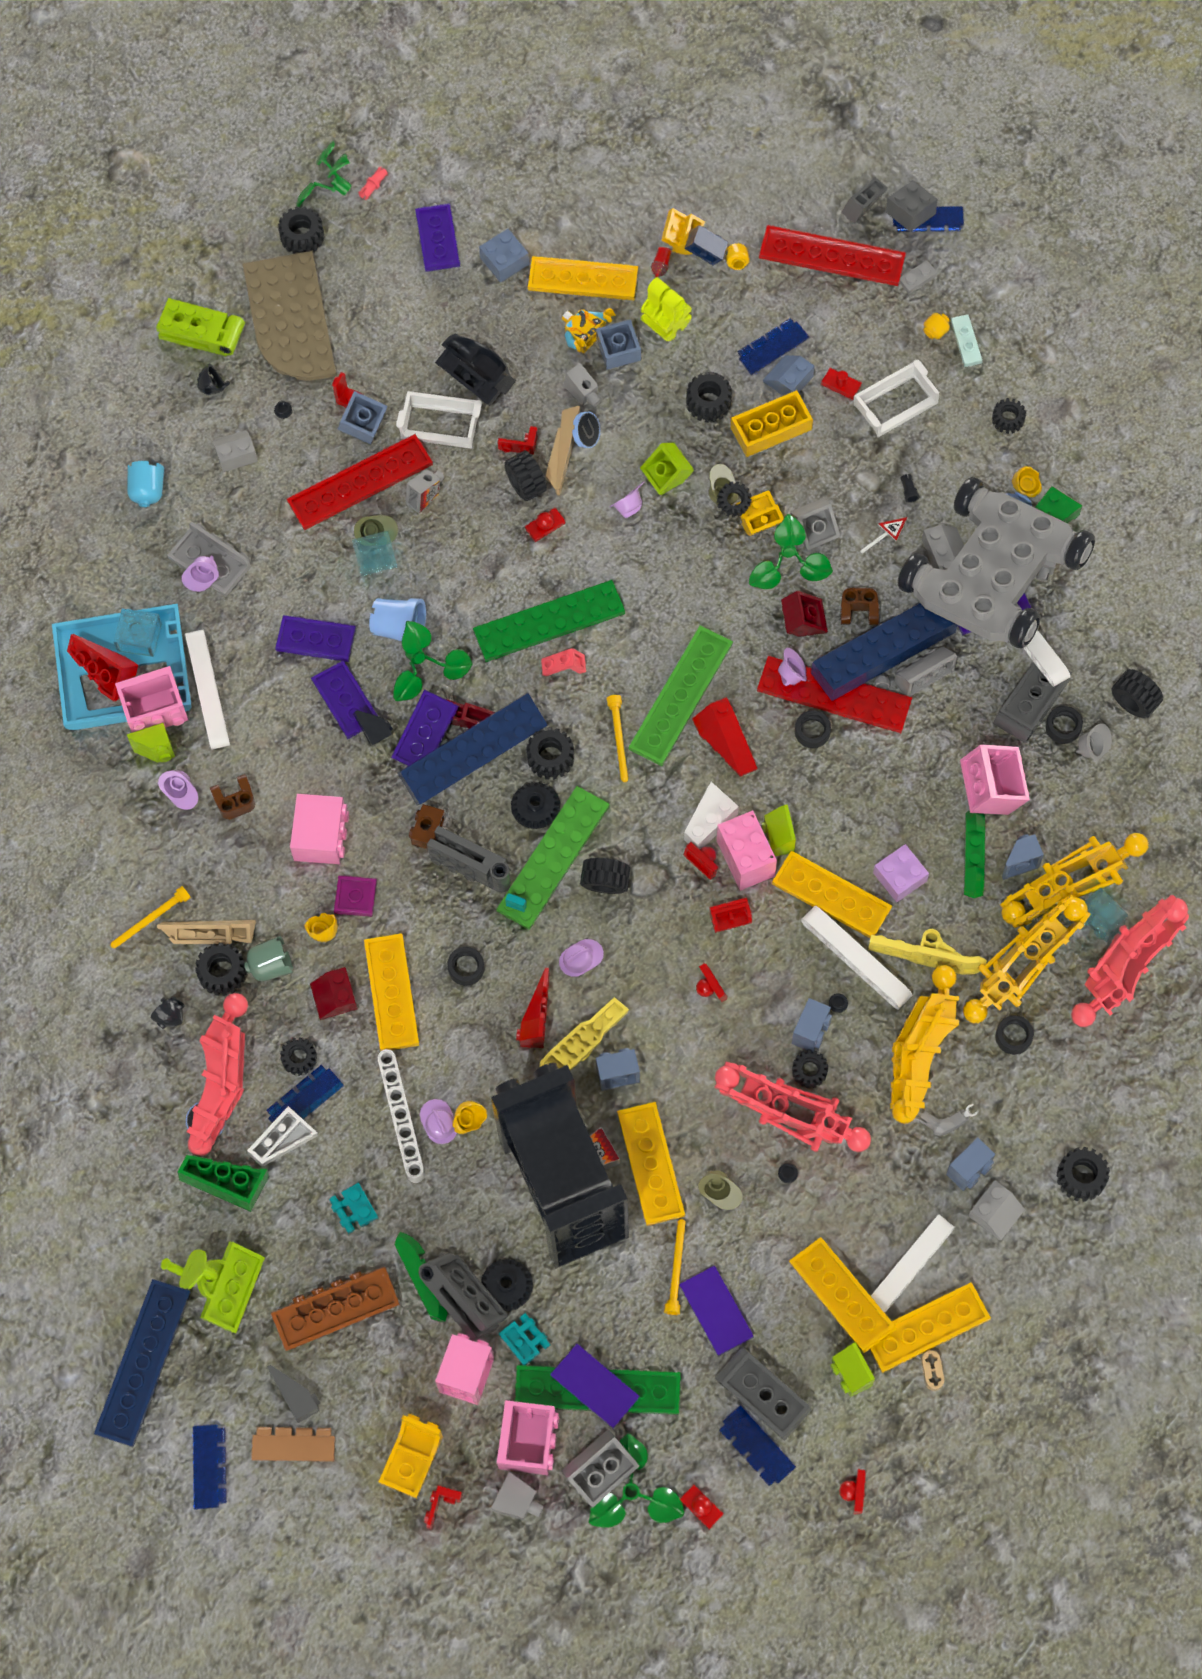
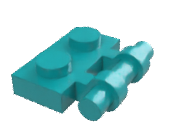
M359 1182L341 1192L344 1200L339 1201L336 1196L329 1199L333 1212L337 1213L341 1220L342 1228H345L348 1234L355 1231L353 1223L358 1222L362 1228L378 1219ZM348 1206L353 1213L349 1217L344 1211V1208Z
M524 1313L520 1317V1320L524 1323L519 1327L514 1321L502 1330L499 1336L522 1365L526 1366L540 1354L536 1346L541 1344L546 1350L551 1344L547 1340L546 1334L544 1332L541 1333L537 1328L534 1319H530ZM528 1330L535 1337L532 1341L525 1335V1332Z

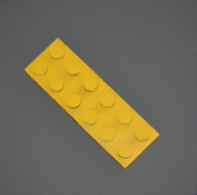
M532 256L528 291L634 301L638 266Z
M793 851L789 853L772 881V885L812 907H819L828 916L870 939L871 935L876 936L892 909V905Z
M403 934L364 939L380 1051L420 1046Z
M656 1102L617 1111L646 1226L685 1217Z
M822 1237L789 1260L791 1266L851 1339L856 1342L863 1353L867 1352L896 1329L892 1321Z
M970 1282L892 1321L896 1329L869 1350L881 1373H884L989 1321L991 1317L975 1287Z

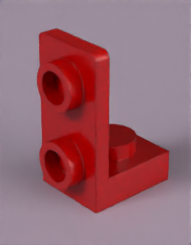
M341 372L338 377L334 378L332 386L336 403L347 408L355 390L347 387L345 373Z
M530 426L529 433H525L524 442L498 438V449L506 453L527 451L534 455L538 438L537 427Z
M438 1486L436 1491H432L430 1502L433 1503L431 1511L427 1510L424 1518V1523H427V1529L432 1530L440 1499L444 1498L443 1502L455 1505L456 1502L461 1503L462 1492Z

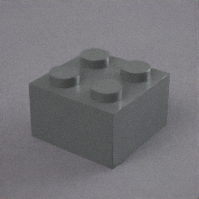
M912 180L887 198L886 213L912 232L936 214L938 199Z

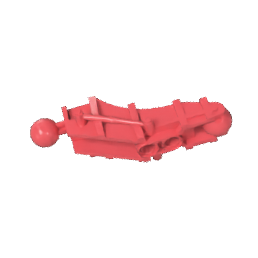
M1174 895L1169 896L1166 900L1162 898L1151 910L1142 914L1143 919L1128 930L1125 925L1119 928L1121 935L1118 933L1114 936L1112 943L1103 957L1098 960L1095 968L1091 967L1087 971L1090 977L1084 985L1093 994L1095 999L1089 1004L1079 1003L1074 1006L1071 1017L1076 1025L1088 1027L1093 1024L1096 1019V1012L1102 1007L1109 1015H1112L1111 1010L1114 1007L1120 1006L1124 999H1127L1129 1002L1134 999V991L1142 972L1145 974L1149 971L1146 967L1148 963L1166 945L1169 947L1173 944L1171 941L1179 930L1183 931L1186 929L1184 924L1188 920L1189 914L1184 900L1176 898Z
M239 993L230 994L225 998L223 1003L224 1015L222 1018L214 1015L207 1032L200 1038L206 1058L207 1071L204 1070L202 1076L206 1078V1083L198 1106H194L192 1110L194 1112L192 1128L189 1126L187 1133L190 1134L188 1149L195 1156L207 1155L212 1150L215 1140L225 1126V1121L230 1117L244 1091L245 1033L241 1032V1029L232 1024L235 1018L246 1013L248 1001L246 997Z
M725 1062L724 1066L720 1067L715 1073V1088L721 1092L720 1094L728 1096L739 1104L762 1114L759 1119L760 1124L766 1125L768 1122L791 1136L811 1146L810 1149L814 1152L818 1151L822 1141L841 1144L843 1138L846 1139L847 1146L855 1152H863L871 1144L870 1133L865 1128L855 1127L850 1129L849 1125L852 1118L835 1113L839 1103V1099L835 1097L830 1100L807 1091H802L785 1085V1081L781 1078H777L776 1083L767 1080L766 1076L752 1073L746 1070L747 1067L736 1065L735 1063ZM741 1075L746 1078V1081L739 1093L734 1088L739 1084ZM759 1091L762 1092L761 1100L758 1098ZM776 1100H778V1103H779L777 1109L775 1108V1105H774V1103H775ZM788 1100L816 1112L811 1124L784 1114L789 1106ZM825 1118L828 1120L827 1126L824 1125ZM778 1123H783V1124H785V1125H787V1126H790V1127H792V1128H794V1129H797V1133L794 1132V1131L791 1130V1129H788V1128H786V1127H784V1126L778 1124Z

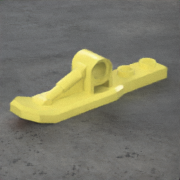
M928 929L924 932L921 945L908 944L902 940L887 939L882 935H871L868 948L870 951L907 959L916 964L933 968L947 965L952 967L956 973L962 975L979 973L978 966L980 964L985 965L987 962L986 959L980 956H962L954 948L943 942L939 932L935 929ZM928 939H931V940H933L934 942H933V943H930V942H928L927 940H928Z
M614 997L590 1020L580 1023L540 1061L539 1067L548 1063H556L558 1068L568 1065L571 1071L579 1062H583L589 1057L593 1049L600 1044L602 1037L628 1013L629 1009Z

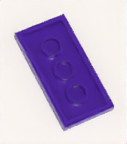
M450 203L415 208L425 272L460 267Z
M283 615L275 650L349 662L356 626Z
M344 660L311 677V681L347 740L362 732L352 713L358 710L378 716Z
M424 689L391 758L409 766L438 748L459 706Z
M715 1265L679 1284L718 1357L754 1338Z
M578 1344L573 1347L550 1374L553 1379L612 1429L640 1398L638 1394Z

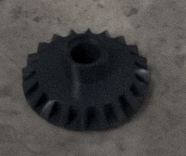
M540 781L538 783L531 782L524 784L513 794L511 812L515 820L526 828H544L552 824L559 814L560 799L558 793L548 784H543ZM533 801L540 802L537 806L531 805Z
M509 1258L500 1259L493 1262L482 1274L481 1283L504 1311H513L522 1307L532 1294V1276L525 1265L517 1260ZM504 1280H510L512 1285L504 1288L501 1286V1283Z

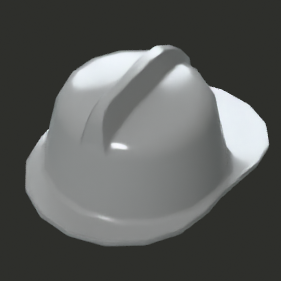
M1100 723L1089 732L1081 735L1076 753H1081L1085 758L1098 761L1111 747L1112 736L1108 726Z

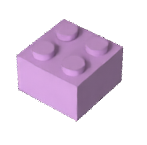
M906 844L877 863L873 874L896 903L926 883L929 876L928 871Z

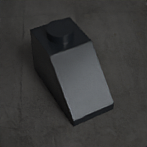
M358 710L352 713L370 746L392 735L391 731L393 728L388 720L385 721L382 717Z

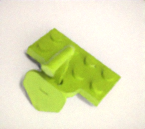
M229 1242L222 1260L213 1259L207 1261L206 1252L196 1249L189 1255L184 1268L171 1262L168 1258L162 1260L161 1268L181 1276L179 1285L183 1289H191L197 1283L200 1293L207 1298L200 1316L201 1319L231 1333H237L265 1257L234 1242Z

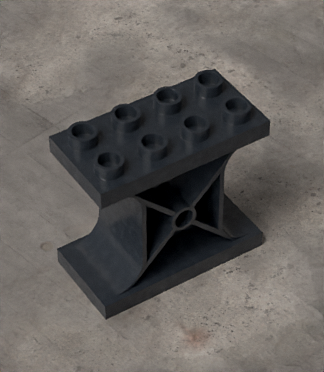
M548 1063L533 1072L535 1079L521 1085L518 1079H510L501 1083L495 1088L497 1095L492 1096L491 1100L499 1142L505 1154L512 1152L545 1226L549 1256L554 1268L557 1269L629 1238L628 1198L621 1184L613 1187L577 1108L574 1078L568 1065L558 1068L556 1063Z

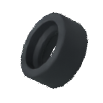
M1060 706L1053 709L1048 715L1045 729L1047 735L1053 741L1060 744H1068L1079 737L1083 720L1076 709L1069 706ZM1058 716L1071 718L1075 722L1074 731L1069 734L1059 733L1053 727L1054 719Z
M812 710L802 713L797 718L795 737L801 745L807 748H819L828 741L831 733V723L825 714ZM809 720L818 721L824 727L823 735L819 738H808L802 733V725Z
M460 947L454 950L447 961L448 973L451 979L463 986L477 983L482 978L485 970L484 960L480 952L471 947ZM462 956L473 957L477 962L476 972L470 976H460L455 971L454 965L456 960Z
M1011 1015L1002 1019L998 1024L995 1034L996 1043L999 1048L1005 1053L1012 1055L1027 1051L1034 1037L1033 1027L1030 1022L1018 1015ZM1016 1024L1025 1030L1026 1039L1022 1044L1014 1046L1004 1040L1003 1031L1008 1025Z

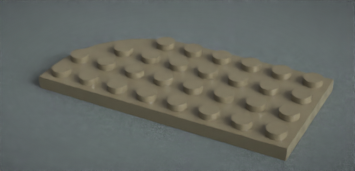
M309 251L242 263L256 340L264 360L278 373L284 376L296 377L297 380H318L337 376L313 252Z

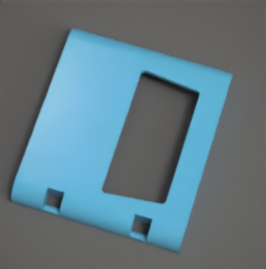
M178 604L52 624L63 724L66 729L79 730L127 722L122 705L90 711L87 709L80 677L88 675L83 666L79 667L67 652L71 634L119 653L138 664V666L166 662L167 667H171L176 684L184 683V686H179L178 690L185 711L192 708ZM177 630V633H176V634H171V632H170V631Z

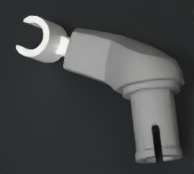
M970 1104L967 1106L966 1111L962 1109L943 1120H939L927 1111H924L918 1121L932 1129L934 1135L942 1136L961 1127L969 1121V1116L977 1115L979 1110L974 1114L970 1113L969 1108L975 1105Z

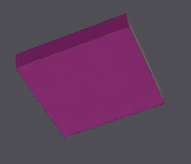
M338 875L334 914L373 917L377 879Z

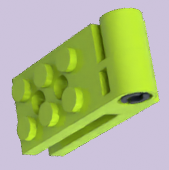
M168 298L156 329L159 332V339L227 357V355H233L245 326V321L235 315L228 317V314Z

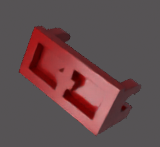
M747 897L709 907V915L715 933L752 923V914Z

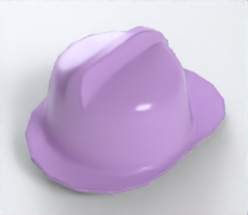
M644 481L623 499L610 507L614 506L625 518L637 513L642 506L638 488Z
M212 555L210 557L200 556L196 558L184 571L182 582L185 587L192 591H205L217 580L219 572Z
M784 649V660L778 668L783 684L787 686L789 684L795 685L802 680L807 681L805 664L802 658L793 649Z
M172 770L161 774L158 781L159 788L178 808L188 810L195 807L198 803V793L185 772Z
M592 939L581 940L561 954L559 958L560 968L566 975L571 977L580 976L601 963L604 951L597 941Z
M434 1099L429 1100L423 1105L420 1111V1118L428 1137L437 1144H446L452 1141L457 1133L452 1126L454 1115L448 1104L442 1100Z

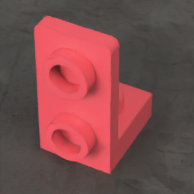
M573 648L542 658L541 660L542 674L544 676H549L569 668L579 674L586 672L585 655Z

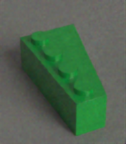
M1051 486L1035 508L1065 523H1069L1080 516L1082 505Z
M186 1155L177 1172L179 1181L249 1212L252 1211L269 1179L268 1169H255L247 1165H233L230 1162L212 1161V1159Z

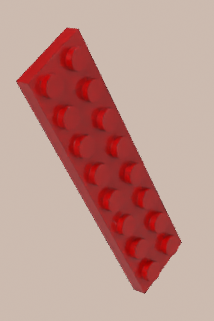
M767 225L759 259L899 286L906 252Z
M413 434L286 500L305 531L432 466L433 461L416 434Z
M771 656L767 657L757 692L902 733L912 697L862 684L831 701L811 674L812 668L805 666L807 681L802 680L795 685L789 684L785 686L778 671L783 660Z

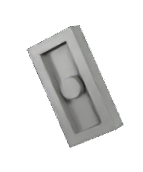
M926 260L900 277L899 284L908 294H911L937 277L938 272Z

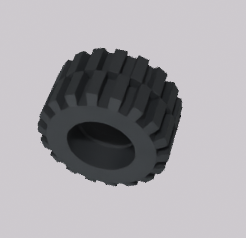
M297 206L293 210L292 208L288 209V213L284 212L282 214L283 218L280 217L278 231L282 246L286 248V251H292V254L309 251L315 252L317 247H321L322 241H324V230L321 217H319L317 212H314L312 208L307 209L305 206L299 208ZM299 228L309 229L306 233L303 234L293 233L295 230Z
M706 372V375L700 373L698 378H692V382L688 384L686 405L693 417L697 416L699 421L703 419L709 423V420L716 422L717 418L721 420L723 415L726 416L732 403V388L729 385V381L727 379L724 380L722 375L717 376L715 372L713 374ZM706 393L715 394L718 397V399L714 401H704L700 398V396Z
M522 451L505 461V471L516 493L524 501L527 502L547 491L545 477L530 453Z
M1134 669L1125 671L1111 688L1112 695L1123 709L1143 719L1148 718L1164 698L1162 691L1151 678Z
M548 727V730L540 729L539 734L535 732L533 738L530 737L526 753L529 768L531 767V771L534 774L537 772V776L540 778L545 776V779L549 780V777H553V780H555L557 776L563 777L565 776L564 772L568 773L570 771V766L572 767L574 764V746L570 736L567 737V733L564 731L560 733V729L556 728L554 731L552 727ZM549 747L556 748L561 752L560 756L554 760H546L539 754L542 750Z
M598 857L586 859L582 865L580 885L598 893H625L628 891L631 867L615 859Z
M215 943L211 944L210 949L204 948V953L200 952L198 955L200 960H196L195 963L197 966L195 971L202 987L207 989V992L210 994L214 992L216 996H219L220 993L223 996H227V992L230 991L231 994L235 993L234 989L242 987L240 982L244 983L246 980L244 975H247L241 953L238 952L237 948H232L230 944L224 946L223 943H219V946H215ZM219 962H228L232 965L230 972L223 977H214L210 974L212 967Z
M1078 1147L1073 1152L1070 1150L1062 1158L1056 1177H1058V1185L1062 1186L1060 1190L1062 1192L1066 1191L1067 1197L1074 1196L1075 1201L1082 1199V1202H1086L1089 1198L1093 1200L1102 1193L1109 1181L1110 1176L1108 1174L1110 1168L1106 1167L1108 1162L1107 1160H1102L1103 1155L1101 1153L1097 1155L1095 1154L1096 1150L1093 1148L1091 1151H1088V1147H1083L1082 1150ZM1077 1165L1088 1167L1094 1174V1181L1087 1184L1078 1182L1072 1174V1168Z

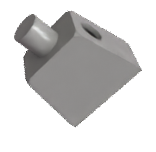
M581 363L566 373L563 386L581 405L589 402L593 407H596L601 402V399L596 394L598 389L597 383Z
M509 1472L491 1509L493 1512L524 1521L528 1512L540 1517L544 1506L534 1501L537 1496V1492Z

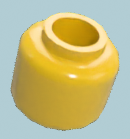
M735 243L727 247L725 257L727 265L731 269L741 270L748 265L749 255L747 248L743 244Z
M933 313L924 322L923 331L931 340H939L949 331L950 326L948 323L950 320L944 313L941 315Z

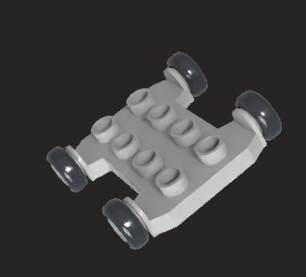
M970 477L964 481L956 494L954 511L960 516H969V519L978 526L947 570L932 568V565L928 564L926 556L914 553L902 566L897 584L899 589L906 593L914 592V597L920 601L925 609L989 641H1002L1006 643L1010 641L1012 646L1022 649L1035 636L1040 624V614L1031 608L1018 609L1015 606L1046 562L1065 564L1072 570L1081 569L1090 558L1094 549L1095 536L1086 530H1081L1080 532L1073 531L1068 523L1005 493L988 492V489L984 488L982 480Z

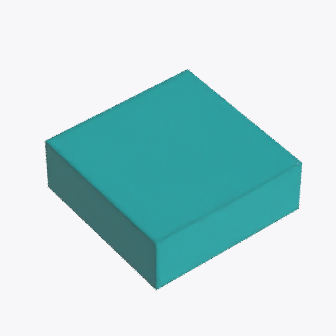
M510 893L507 894L505 899L506 906L524 912L527 907L526 900Z

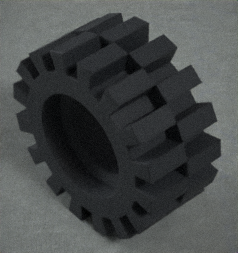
M1006 398L1005 402L1003 399L1000 400V404L997 402L992 414L993 425L995 424L996 429L1000 427V432L1006 430L1005 434H1009V431L1012 434L1015 433V430L1019 431L1023 427L1026 418L1024 405L1020 406L1021 402L1019 400L1015 403L1016 399L1013 398L1012 401ZM1004 412H1012L1016 415V418L1014 420H1006L1002 417V414Z
M732 481L729 484L726 483L719 491L716 500L718 509L721 508L722 513H727L726 516L732 515V517H736L738 515L739 517L749 508L752 495L748 493V487L744 488L745 484L739 485L738 481L736 483ZM731 493L738 494L741 498V503L736 506L731 505L727 500L728 495Z
M299 1037V1040L292 1038L293 1041L291 1042L288 1040L286 1042L287 1045H283V1050L280 1051V1059L287 1072H291L292 1075L296 1073L298 1076H302V1073L308 1074V1070L312 1071L314 1069L313 1065L317 1063V1055L313 1044L309 1043L307 1039L303 1040L301 1037ZM296 1050H302L306 1053V1058L301 1063H295L291 1060V1055Z
M807 1050L806 1053L803 1051L793 1061L792 1075L795 1077L796 1083L799 1082L802 1087L805 1085L806 1088L810 1086L816 1088L817 1085L820 1086L826 1079L828 1073L827 1060L823 1058L821 1053L820 1055L817 1054L818 1051L814 1050V1052H811V1050ZM808 1062L814 1063L818 1068L817 1073L813 1076L806 1075L802 1070L804 1064Z

